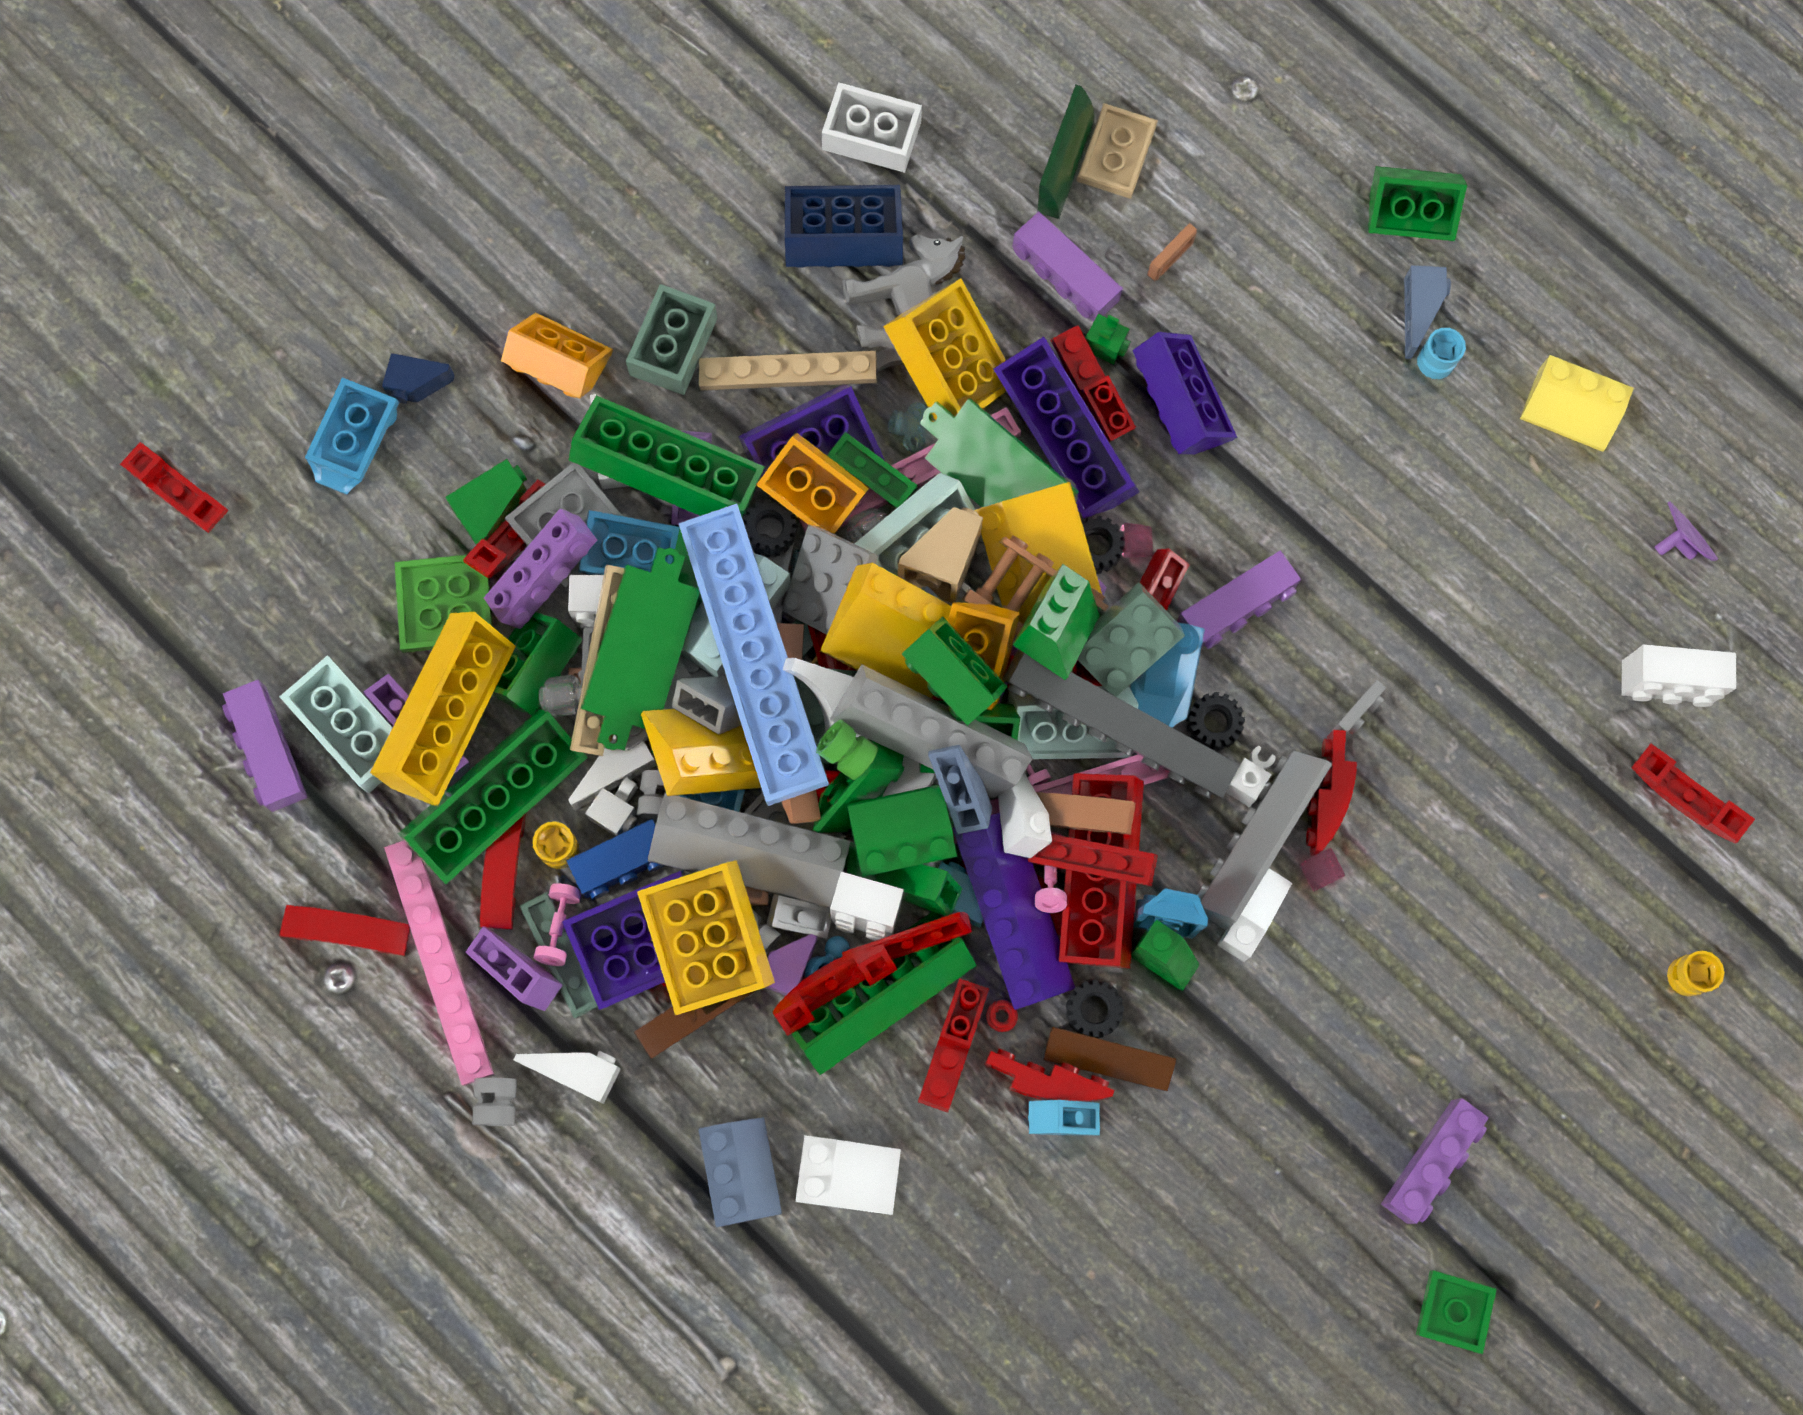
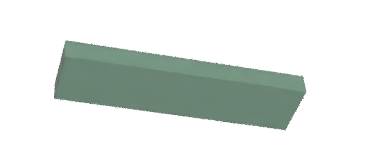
M546 892L520 905L522 913L539 946H550L552 936L549 935L554 912H558L553 900L549 897V892ZM563 928L562 937H558L556 948L567 953L565 965L548 966L554 978L563 984L560 991L574 1019H577L598 1008L566 930Z

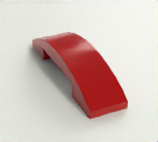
M141 442L120 463L123 468L207 533L229 511L208 493L203 492L173 469L160 456Z
M537 479L522 495L519 506L546 484ZM505 520L487 540L481 539L463 559V562L485 577L490 578L507 566L527 544Z
M1650 743L1631 767L1637 775L1659 796L1685 816L1714 834L1732 843H1738L1755 818L1730 800L1724 803L1674 766L1676 763L1674 759Z
M526 813L486 848L480 905L481 928L483 926L503 930H512L516 903L514 893Z
M286 905L279 936L405 956L410 926L401 922L365 915Z
M883 945L852 952L830 962L809 975L795 986L772 1012L786 1035L789 1036L815 1020L811 1012L865 979L871 986L898 969Z

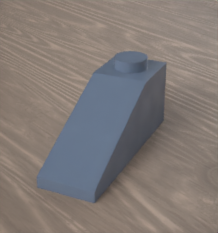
M1411 265L1404 278L1405 359L1413 357L1442 302L1450 294L1451 280L1447 278L1446 267Z
M955 745L929 751L930 762L957 833L961 834L988 828L992 805L981 777L961 746Z

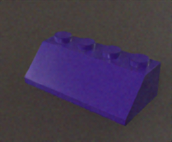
M1158 332L1132 350L1136 358V366L1147 382L1148 393L1155 400L1159 409V417L1166 425L1171 436V444L1178 454L1195 455L1238 438L1191 335Z

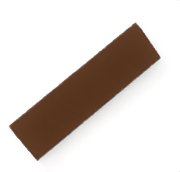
M1055 1027L1050 1029L1043 1060L1062 1064L1064 1062L1084 1071L1166 1092L1168 1091L1176 1064V1058Z

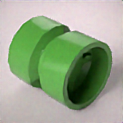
M840 719L823 735L816 748V753L831 764L838 762L837 769L850 779L855 780L870 766L878 748L864 736L856 737L854 728Z

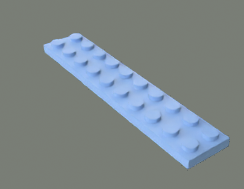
M734 504L679 523L767 805L770 806L828 786L829 782L820 755L816 753L817 745L794 675L783 671V666L788 656L738 505Z

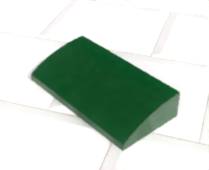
M1075 84L1039 184L1038 211L1043 215L1060 219L1095 117L1089 96L1082 86Z

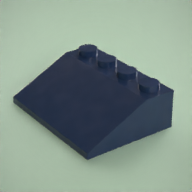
M900 185L785 186L786 267H891L903 265Z

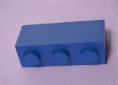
M653 819L566 860L582 895L586 899L589 897L593 900L598 899L609 893L608 888L618 883L621 886L629 884L638 878V873L649 869V872H653L665 866L648 861L656 826Z

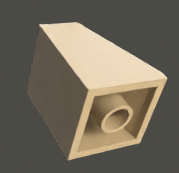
M953 507L900 557L898 577L920 589L928 586L942 600L951 603L956 602L980 540L983 517L979 516L972 509Z

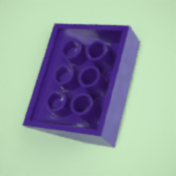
M845 384L738 436L748 459L765 466L762 476L790 438L796 433L828 455L846 432L885 461L852 387ZM768 494L770 500L773 502V501H774V498H772V497Z
M684 870L562 921L599 1010L665 982L637 891L686 876Z

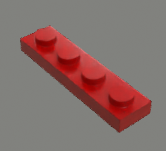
M1051 834L1052 842L1033 857L1028 858V862L1152 887L1158 855Z

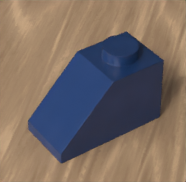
M391 353L382 387L388 396L396 398L402 404L407 403V401L418 403L453 382L455 375L449 364Z

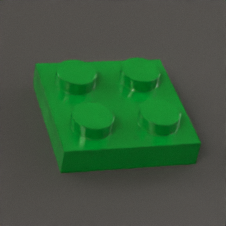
M1430 1270L1416 1335L1483 1354L1497 1289Z

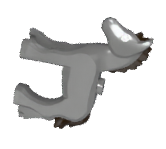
M914 235L909 241L910 250L919 256L921 260L908 263L890 274L879 276L870 281L861 282L853 278L842 280L846 304L850 305L892 298L899 316L937 293L932 292V286L942 284L946 280H951L953 274L960 272V268L964 265L962 262L966 259L965 247L962 246L963 236L952 241L949 237L944 240ZM866 324L857 325L856 331L861 347H888L885 350L876 352L877 372L903 363L885 329H874Z

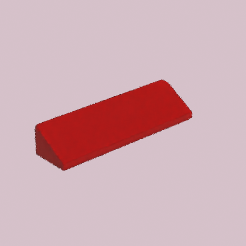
M1169 548L1157 549L1140 583L1167 611L1190 564Z
M957 912L842 952V956L861 949L883 945L893 960L972 932L969 915L966 912Z

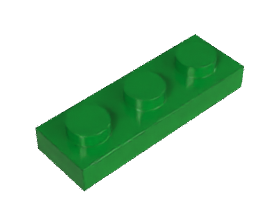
M846 432L827 455L896 509L909 499L918 488L917 484Z

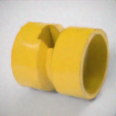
M556 821L547 822L541 825L534 834L533 848L537 856L548 867L564 869L568 867L566 860L579 853V843L576 837L563 823Z
M1696 951L1673 960L1668 967L1667 977L1674 991L1688 997L1707 993L1718 988L1723 982L1725 972L1720 959L1713 953Z

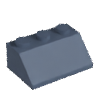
M764 1117L699 1128L716 1227L782 1214Z

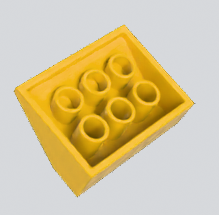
M958 279L883 326L928 408L938 401L956 416L967 399H972L983 409L1006 392L1005 387L994 371V368L1005 362L1006 359L962 279ZM933 413L932 415H933L934 419L936 420V419H937V415H936L935 413Z
M1070 482L974 510L979 516L983 517L981 535L992 571L1008 549L999 542L1003 537L1011 539L1012 536H1015L1028 545L1026 551L1035 557L1038 553L1046 556L1054 562L1052 568L1056 571L1062 564L1066 565L1088 580L1091 588L1102 594ZM1019 555L997 586L1002 607L1009 604L1034 566ZM1043 573L1018 611L1020 613L1019 622L1022 624L1025 623L1045 584L1051 578L1046 573Z
M873 562L857 565L820 651L856 670L862 664L932 698L933 694L927 687L928 682L920 674L913 673L907 667L902 653L939 619L944 617L948 621L951 605Z
M675 709L650 710L641 713L667 796L761 788L742 725L722 734H717Z
M737 860L637 891L675 1015L753 992L775 983Z

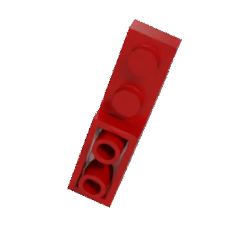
M1079 325L1052 338L1050 341L1064 369L1108 441L1111 442L1134 430L1136 426L1109 375H1104Z
M1333 730L1327 738L1323 739L1322 756L1326 757V760L1332 763L1321 782V787H1325V789H1318L1307 805V815L1312 816L1311 828H1308L1306 832V846L1310 847V856H1317L1332 840L1346 815L1352 798L1357 762L1345 761V730Z
M959 978L918 1103L947 1113L949 1112L989 988Z
M998 1049L997 1053L990 1051L984 1064L1013 1077L1009 1090L1040 1100L1094 1102L1112 1097L1115 1091L1108 1088L1109 1082L1100 1077L1092 1075L1088 1079L1078 1075L1080 1069L1062 1062L1061 1067L1054 1065L1048 1076L1044 1074V1067L1029 1061L1025 1066L1014 1061L1016 1058L1014 1054L1002 1049Z

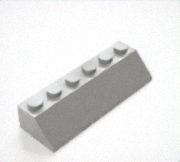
M862 664L830 717L832 722L841 719L854 728V732L931 769L933 767L928 756L929 751L960 745L981 777L988 796L992 798L1016 786L1033 759L1024 743L977 720L972 721L967 726L964 721H958L952 716L948 706Z
M1293 751L1287 758L1283 755L1273 769V772L1277 774L1272 783L1267 781L1258 796L1262 799L1256 809L1251 806L1241 822L1246 825L1241 834L1235 832L1229 840L1226 848L1230 852L1225 860L1219 858L1212 868L1210 874L1214 876L1209 886L1203 884L1196 894L1200 898L1208 920L1224 930H1227L1237 922L1332 763L1297 751Z
M664 793L648 861L695 873L737 860L746 887L830 908L840 873L844 869L850 841L680 796H667Z

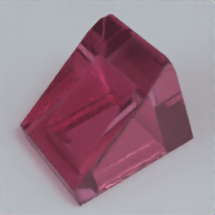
M1123 523L1121 532L1123 531L1124 534L1123 541H1125L1123 558L1153 557L1152 527Z
M1331 848L1299 864L1313 892L1345 876Z

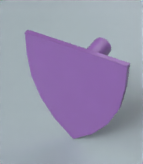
M1669 501L1668 506L1678 530L1655 545L1657 552L1660 555H1664L1673 547H1676L1689 560L1693 559L1698 552L1711 561L1718 560L1696 528Z

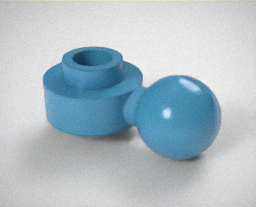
M841 936L831 937L825 945L826 955L813 957L807 963L805 969L806 978L817 971L818 968L820 969L842 957V952L850 950L848 941Z

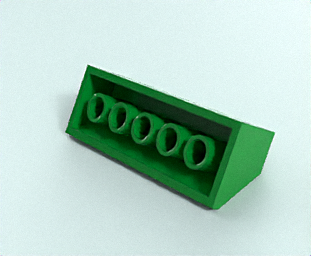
M597 395L572 438L568 459L573 463L699 516L737 504L742 519L746 515V510L750 506L757 483L765 466Z
M539 709L444 793L438 806H428L403 828L398 835L447 884L588 757L582 752L571 751L572 738L548 711Z
M932 911L908 929L942 917ZM957 937L893 959L892 961L898 970L871 986L865 979L812 1011L811 1013L815 1020L791 1035L817 1073L821 1075L834 1067L841 1060L860 1049L868 1041L887 1030L888 1027L977 966L963 940Z

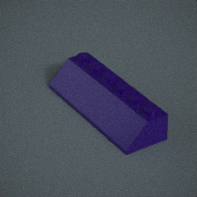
M1045 337L1037 340L994 368L995 373L1053 469L1079 491L1075 501L1084 519L1113 509L1140 492Z
M1000 813L991 815L989 826L986 829L958 834L956 828L953 827L1014 1010L1075 989L1068 964L1059 962L1060 941L1051 915L1035 907V894L1041 890V886L1033 863L1028 862V857L1004 852Z

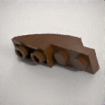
M756 991L679 1015H675L672 1006L634 1031V1034L650 1059H652Z

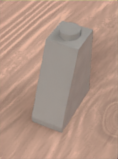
M727 676L682 678L677 680L672 708L717 734H722L742 725Z

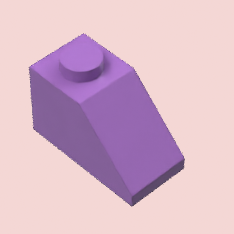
M813 934L807 935L770 952L768 962L775 983L765 987L766 989L786 996L803 980L807 963L811 959L817 943V936Z

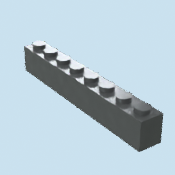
M1019 649L1002 678L1003 681L1010 684L1008 690L1022 698L1029 694L1037 699L1035 702L1036 706L1052 713L1053 709L1064 714L1061 718L1062 720L1075 727H1079L1080 723L1091 728L1088 732L1091 736L1103 742L1107 738L1117 742L1115 746L1117 750L1129 756H1132L1133 752L1143 757L1141 763L1157 771L1160 766L1170 771L1167 777L1182 785L1186 781L1196 785L1193 791L1208 799L1212 795L1223 798L1240 766L1072 672L1066 680L1062 679Z

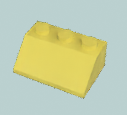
M1549 355L1537 372L1520 419L1603 452L1625 414L1634 388Z

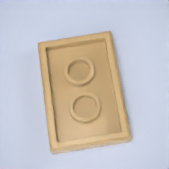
M1103 103L1077 177V182L1131 199L1158 120Z

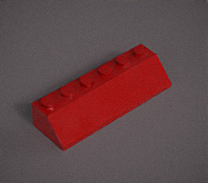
M1074 773L1072 795L1126 800L1136 804L1131 835L1069 829V837L1139 851L1144 781L1134 775ZM1066 870L1064 892L1067 895V906L1062 914L1059 962L1130 969L1136 883Z

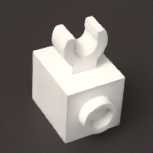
M1257 746L1251 752L1250 761L1244 758L1239 764L1240 766L1226 791L1227 794L1248 807L1256 801L1272 775L1265 770L1275 761V755L1273 754L1266 762L1260 761L1258 759V753L1261 750L1260 746Z
M626 777L615 795L602 788L585 813L588 819L614 836L634 828L637 822V818H635L637 812L633 806L628 804V801L638 789L637 784Z

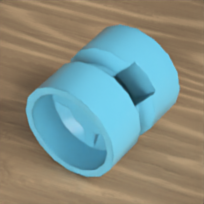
M1451 328L1435 330L1429 336L1417 357L1420 371L1426 377L1432 379H1443L1452 373L1466 350L1463 336Z

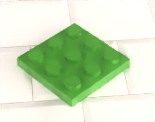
M467 555L395 562L399 643L402 653L432 650L450 613L476 612L493 627L492 609L484 599L490 591V578L485 577L465 564L463 559Z

